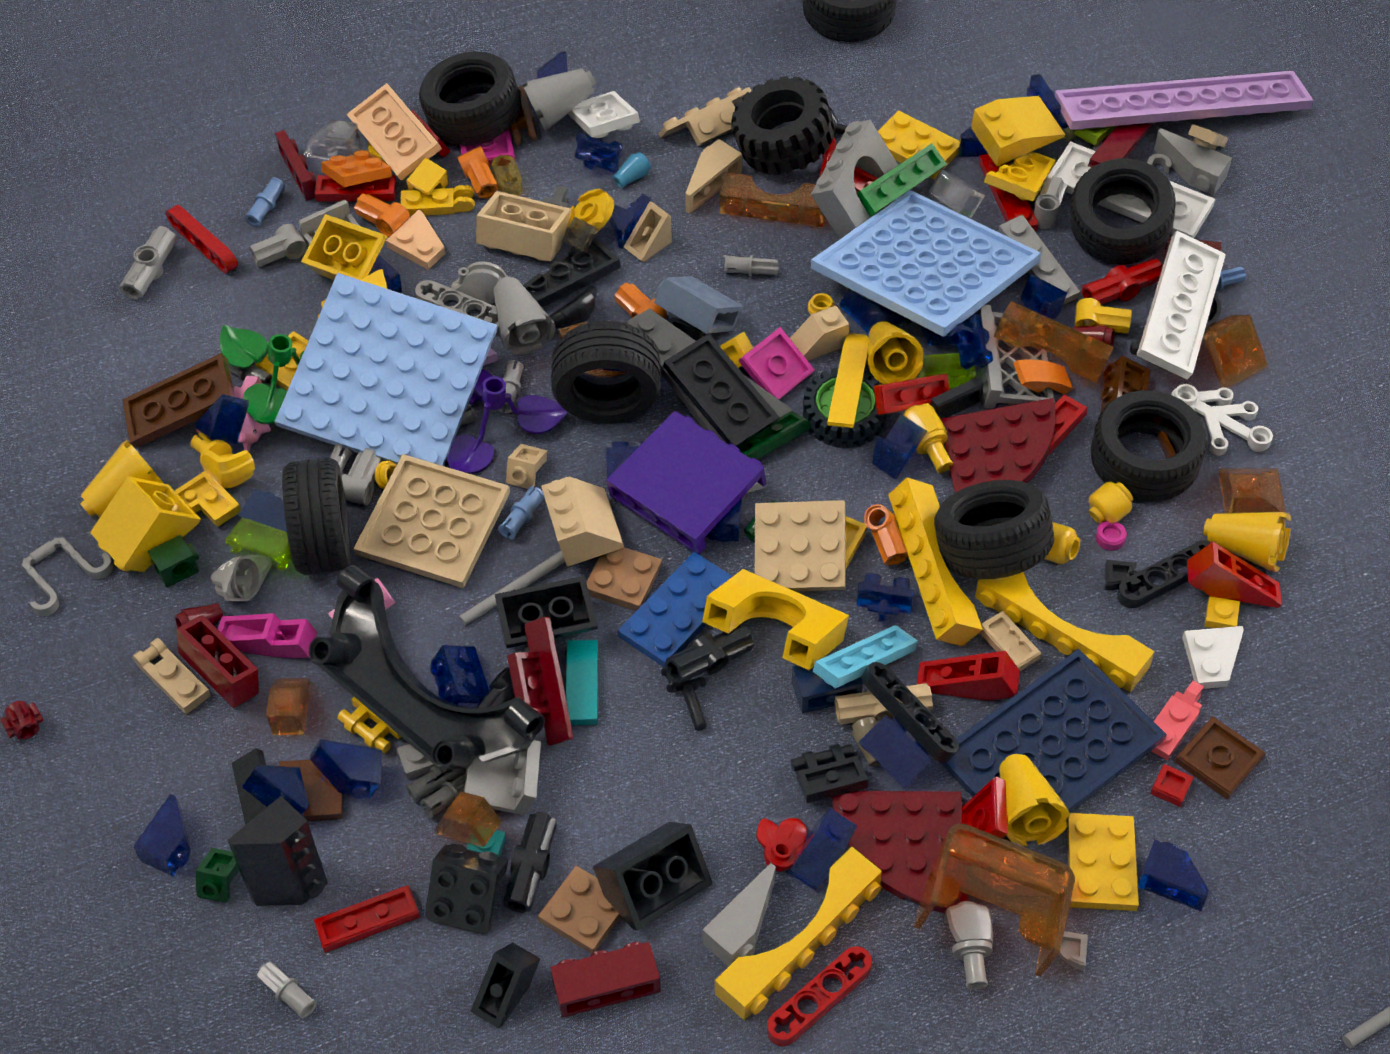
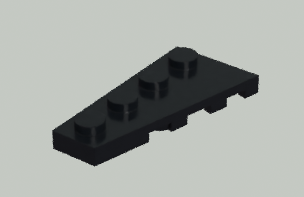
M591 235L585 238V243L580 247L575 245L568 251V256L562 261L555 260L551 263L549 271L545 274H537L523 286L539 305L544 307L621 268L620 259L596 237Z

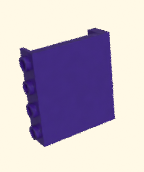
M674 411L616 469L606 482L610 497L691 551L700 554L706 548L704 537L756 482L764 487L766 485L764 466L760 461L755 458L750 459L742 454L735 445L727 444L720 440L713 431L704 430L689 416H682Z

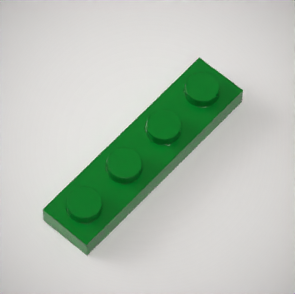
M931 143L860 190L857 196L868 214L873 216L944 168L947 163Z

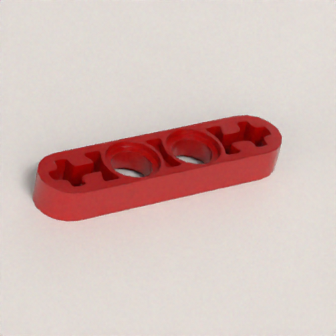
M177 204L165 212L171 226L223 273L227 274L238 267V261L232 251L180 205Z
M855 946L848 948L770 1016L767 1023V1035L770 1041L777 1046L783 1047L792 1044L868 977L872 966L870 953L863 947ZM851 959L855 962L861 959L863 961L862 969L855 966L849 971L847 979L844 973L849 970ZM828 978H835L840 981L842 987L839 991L831 993L824 989L822 983ZM809 999L816 1003L817 1010L812 1014H804L798 1009V1004L802 1000ZM791 1011L795 1019L789 1024V1033L786 1034L784 1031L776 1033V1024L786 1025L791 1020Z

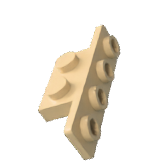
M738 87L727 94L728 97L722 100L719 97L706 103L707 107L699 110L698 107L687 111L684 114L685 117L679 120L676 117L663 123L664 127L659 132L660 138L688 127L697 146H700L732 131L731 119L733 112H735L734 104H737L739 101L741 102L742 97L747 92H751L750 87L743 90Z

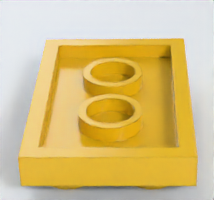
M899 110L878 130L892 156L900 163H903L931 143L947 165L962 150L963 142ZM942 168L929 178L934 180L944 168Z
M1070 813V818L1067 817L1070 907L1137 911L1139 902L1134 816Z

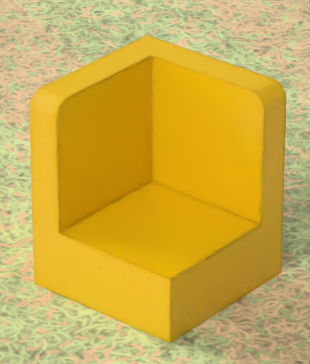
M426 157L407 179L408 190H420L426 195H429L435 187L438 189L445 188L449 184L447 170Z
M745 332L720 345L738 368L742 366L738 360L753 349Z

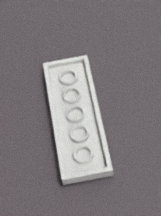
M1070 141L1048 174L1047 179L1052 178V176L1062 178L1064 183L1068 184L1066 192L1072 194L1081 176L1091 168L1088 166L1089 160L1096 151ZM1170 181L1176 197L1171 235L1179 231L1194 238L1213 208L1215 199ZM1111 195L1097 204L1142 223L1152 214L1147 204L1134 195Z
M1179 231L1174 233L1170 241L1137 356L1188 380L1193 374L1225 259V253Z

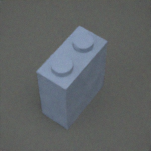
M693 276L664 278L657 288V297L654 301L655 304L706 334L733 331L744 307Z

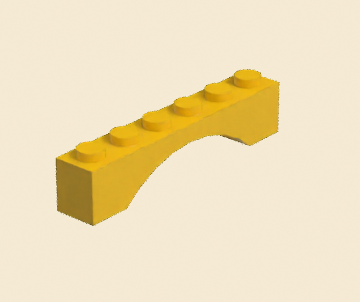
M907 477L888 496L935 638L939 641L963 647L983 629L974 604L955 582L940 553L934 525V518L940 505L933 485Z
M1024 572L1004 578L978 580L975 598L984 606L993 608L999 613L1004 611L1014 623L1029 630L1036 638L1043 639L1055 646L1064 655H1071L1079 649L1117 687L1131 692L1150 668L1155 651L1128 635L1094 633L1060 619L1049 611L1035 596L1028 585Z
M851 847L830 867L825 899L808 926L792 940L774 950L752 956L738 957L715 979V995L744 1021L752 1013L754 1015L760 1013L768 1003V997L775 990L778 992L783 990L790 982L791 974L798 967L801 969L806 967L813 959L814 951L821 944L823 946L828 945L835 937L836 929L843 922L846 924L850 923L858 914L859 906L865 900L870 902L878 895L881 890L882 871L855 848Z

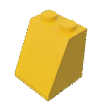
M127 476L90 533L98 541L99 548L107 552L115 560L114 564L119 569L126 572L130 570L144 572L152 565L148 550L179 535L183 538L199 524L201 519L169 484Z

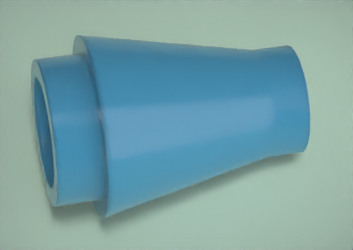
M641 152L631 154L618 172L612 176V179L619 188L623 189L626 185L648 175L651 164Z

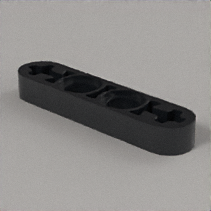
M1196 542L1124 579L1120 583L1117 593L1119 603L1127 608H1137L1188 582V571L1180 573L1175 571L1172 566L1181 563L1187 567V560L1211 542ZM1150 576H1158L1163 579L1164 583L1162 585H1154L1149 582L1148 578Z
M872 662L861 677L865 687L931 757L942 763L949 762L959 750V744L954 736L887 666L879 662Z

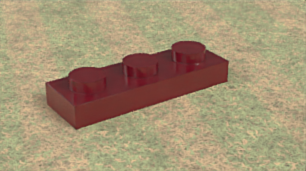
M285 130L276 132L275 136L279 152L306 201L314 199L316 179L312 171L307 172L308 166L304 156L298 155L299 150L294 138L289 139Z

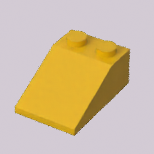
M1039 96L997 99L974 109L971 129L996 166L1065 137V133Z
M325 214L301 262L317 274L335 280L337 273L361 280L368 276L387 236Z

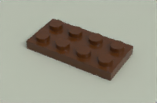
M222 353L217 354L122 399L129 442L132 446L138 448L236 402L227 358Z

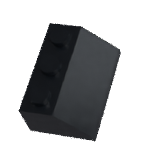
M585 576L495 594L497 614L506 648L528 644L525 624L542 617L550 618L554 638L598 629Z
M668 822L593 866L604 897L629 926L636 931L713 884L691 824Z

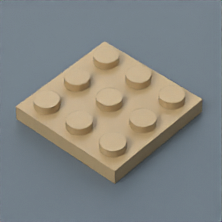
M845 500L755 503V574L793 591L846 590Z

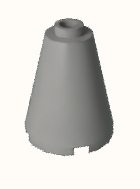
M583 68L522 83L544 130L551 128L593 93L592 86L596 85L590 70L585 72Z
M513 277L500 279L495 285L493 292L504 349L507 352L512 350V353L515 355L529 354L542 348L541 343L547 338L550 341L555 334L556 329L553 320L518 279Z

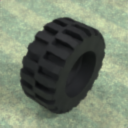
M783 76L778 80L770 79L763 85H756L753 87V91L747 92L742 97V102L739 101L734 109L735 112L732 114L731 128L743 159L750 167L757 168V171L766 174L768 171L772 175H780V172L790 174L794 173L793 170L807 168L809 163L812 162L814 164L819 160L820 154H825L834 138L835 123L826 95L814 82L807 79L803 81L801 77L793 76V78ZM794 121L792 124L786 127L772 130L774 127L782 123Z

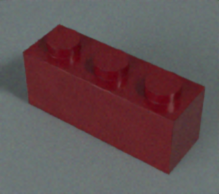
M200 615L176 628L178 654L232 708L259 694L258 669L206 617Z
M650 941L645 943L632 942L625 945L622 949L610 952L606 950L597 951L591 954L590 957L579 960L565 959L557 965L550 967L562 1018L661 992L660 977Z

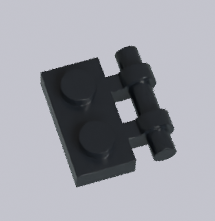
M839 744L829 746V750L814 754L812 751L802 753V757L790 760L792 770L794 772L797 771V780L807 803L868 788V777L859 757L855 756L852 744L841 747Z

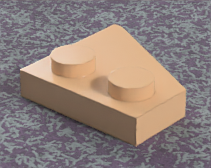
M420 210L386 240L387 248L427 270L445 255L444 245Z

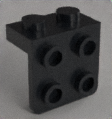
M445 844L433 859L425 911L426 918L429 921L480 934L487 933L491 926L496 887L507 871L508 859L500 858L493 852L480 853L468 850L461 844Z

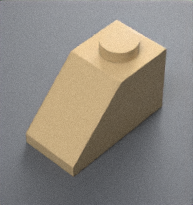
M833 306L812 314L790 339L807 361L843 348L845 338L849 335V323L838 307Z

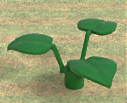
M223 325L220 333V350L227 358L229 365L239 369H247L253 365L254 361L261 363L267 355L269 361L274 365L270 387L261 383L248 387L243 394L242 402L245 411L255 422L260 424L275 423L287 393L286 389L276 388L279 367L288 364L291 357L298 366L304 351L301 352L299 359L296 354V348H292L291 338L284 334L273 335L269 342H267L257 332Z

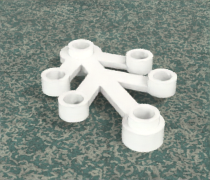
M1182 384L1173 390L1171 395L1183 400L1194 411L1205 417L1211 437L1209 450L1212 454L1221 456L1227 451L1228 440L1224 438L1220 425L1247 440L1249 447L1255 452H1263L1270 447L1273 438L1270 429L1264 426H1256L1250 429L1230 418V416H1240L1247 421L1255 419L1258 406L1254 402L1246 401L1242 404L1230 405L1234 394L1232 390L1226 387L1213 391L1198 392L1194 386ZM1215 401L1216 404L1219 406L1211 407L1207 405L1205 402Z

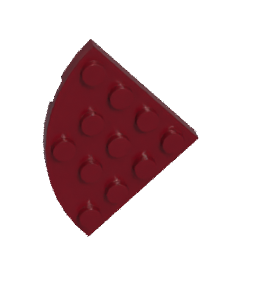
M1044 399L941 418L948 436V440L945 442V449L954 464L950 466L954 493L968 486L993 480H1016L1028 483L1042 467L1050 452V445L1056 429L1054 399Z
M853 791L831 797L838 831L841 832L849 849L851 847L855 848L882 871L880 881L882 888L902 900L907 898L925 905L928 910L945 913L947 908L955 906L960 902L968 901L966 865L962 864L960 860L961 792Z

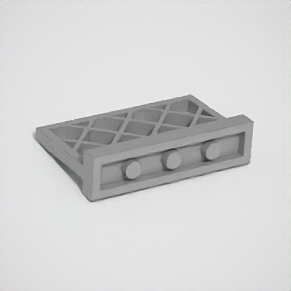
M991 305L982 306L977 311L973 320L979 376L984 382L982 394L983 408L994 409L997 403L1023 404L1053 398L1051 388L1047 387L1042 391L1045 397L1035 396L1030 391L1031 389L1022 386L1015 379L1018 376L1016 371L1009 375L1001 368V365L1006 362L1015 370L1013 363L1016 360L1012 356L1016 353L1024 359L1048 361L1042 318L1038 316L992 312ZM995 322L1004 323L1009 329L1003 332L995 325ZM1021 326H1034L1035 332L1033 334H1029ZM1015 332L1024 341L1018 344L1009 335ZM1003 341L1012 350L1006 353L998 347V344ZM1030 344L1038 350V353L1033 356L1024 347ZM1009 384L1018 393L1006 394L1004 393V386Z

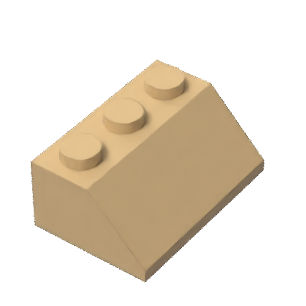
M496 191L477 214L476 243L491 249L510 251L515 255L534 257L540 261H552L561 249L571 209Z
M570 476L541 486L567 567L624 548L604 488Z

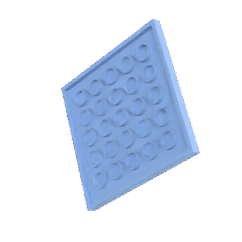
M910 190L811 259V269L944 337L1038 264L1041 253Z
M337 273L275 419V424L278 427L323 442L342 445L343 448L347 447L357 453L363 452L365 448L375 450V455L381 457L383 461H392L398 464L402 454L444 466L497 332V325Z

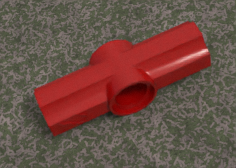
M1150 259L1130 268H1126L1125 265H1118L1111 269L1106 277L1082 286L1081 293L1083 298L1096 299L1101 305L1120 298L1121 301H1129L1140 292V289L1159 282L1162 264L1158 259Z

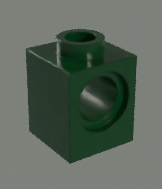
M181 535L148 550L153 567L166 588L199 572L195 562L199 559L198 553L192 543H185Z

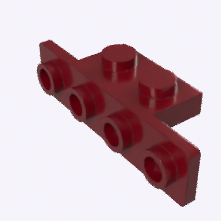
M542 617L525 624L529 652H516L507 655L515 698L520 697L544 716L547 744L552 746L572 740L573 732L551 621L549 617Z

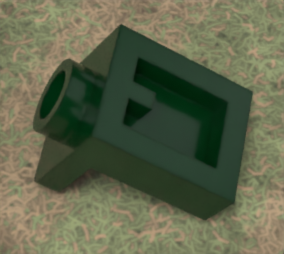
M211 848L195 870L196 895L199 898L227 903L230 898V883L239 871V868L231 851Z

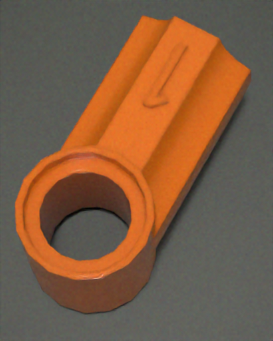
M481 146L458 156L457 159L466 178L470 179L478 197L486 199L492 197L499 187L489 169V162Z
M361 194L357 198V203L354 207L356 215L374 223L378 230L387 237H390L410 218L409 212L400 203L393 202L389 205L369 194Z
M626 282L622 284L614 294L615 302L631 318L650 308L665 320L667 319L666 309L654 303L656 298L650 300L633 283L628 284Z
M881 504L870 506L865 512L864 522L871 529L884 564L890 566L902 563L908 557V553L895 514ZM886 516L883 524L878 526L880 519Z

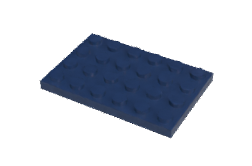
M1077 649L956 738L959 750L949 762L940 763L974 797L993 778H1000L999 767L1006 757L1012 754L1026 755L1067 806L1069 813H1071L1166 739L1167 734L1086 655ZM1027 841V846L1033 841Z

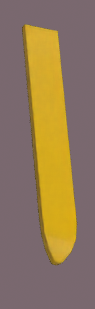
M851 333L845 338L827 425L854 427L868 355L869 338L867 335Z

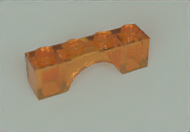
M725 173L720 192V214L823 228L826 217L811 196L816 184L803 183L797 190L791 193L776 195L759 189L753 182L752 176Z
M1012 301L1004 311L993 336L1018 348L1031 346L1047 350L1065 361L1071 372L1097 383L1114 348Z

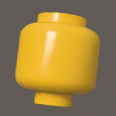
M1106 482L1089 496L1088 502L1091 509L1088 512L1098 524L1105 521L1109 523L1119 522L1132 510L1131 501L1133 496L1122 483Z
M1052 522L1055 540L1044 560L1063 565L1077 556L1080 549V539L1073 528Z

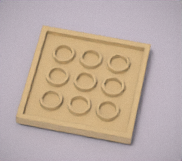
M402 454L354 547L355 555L464 588L510 494V487Z

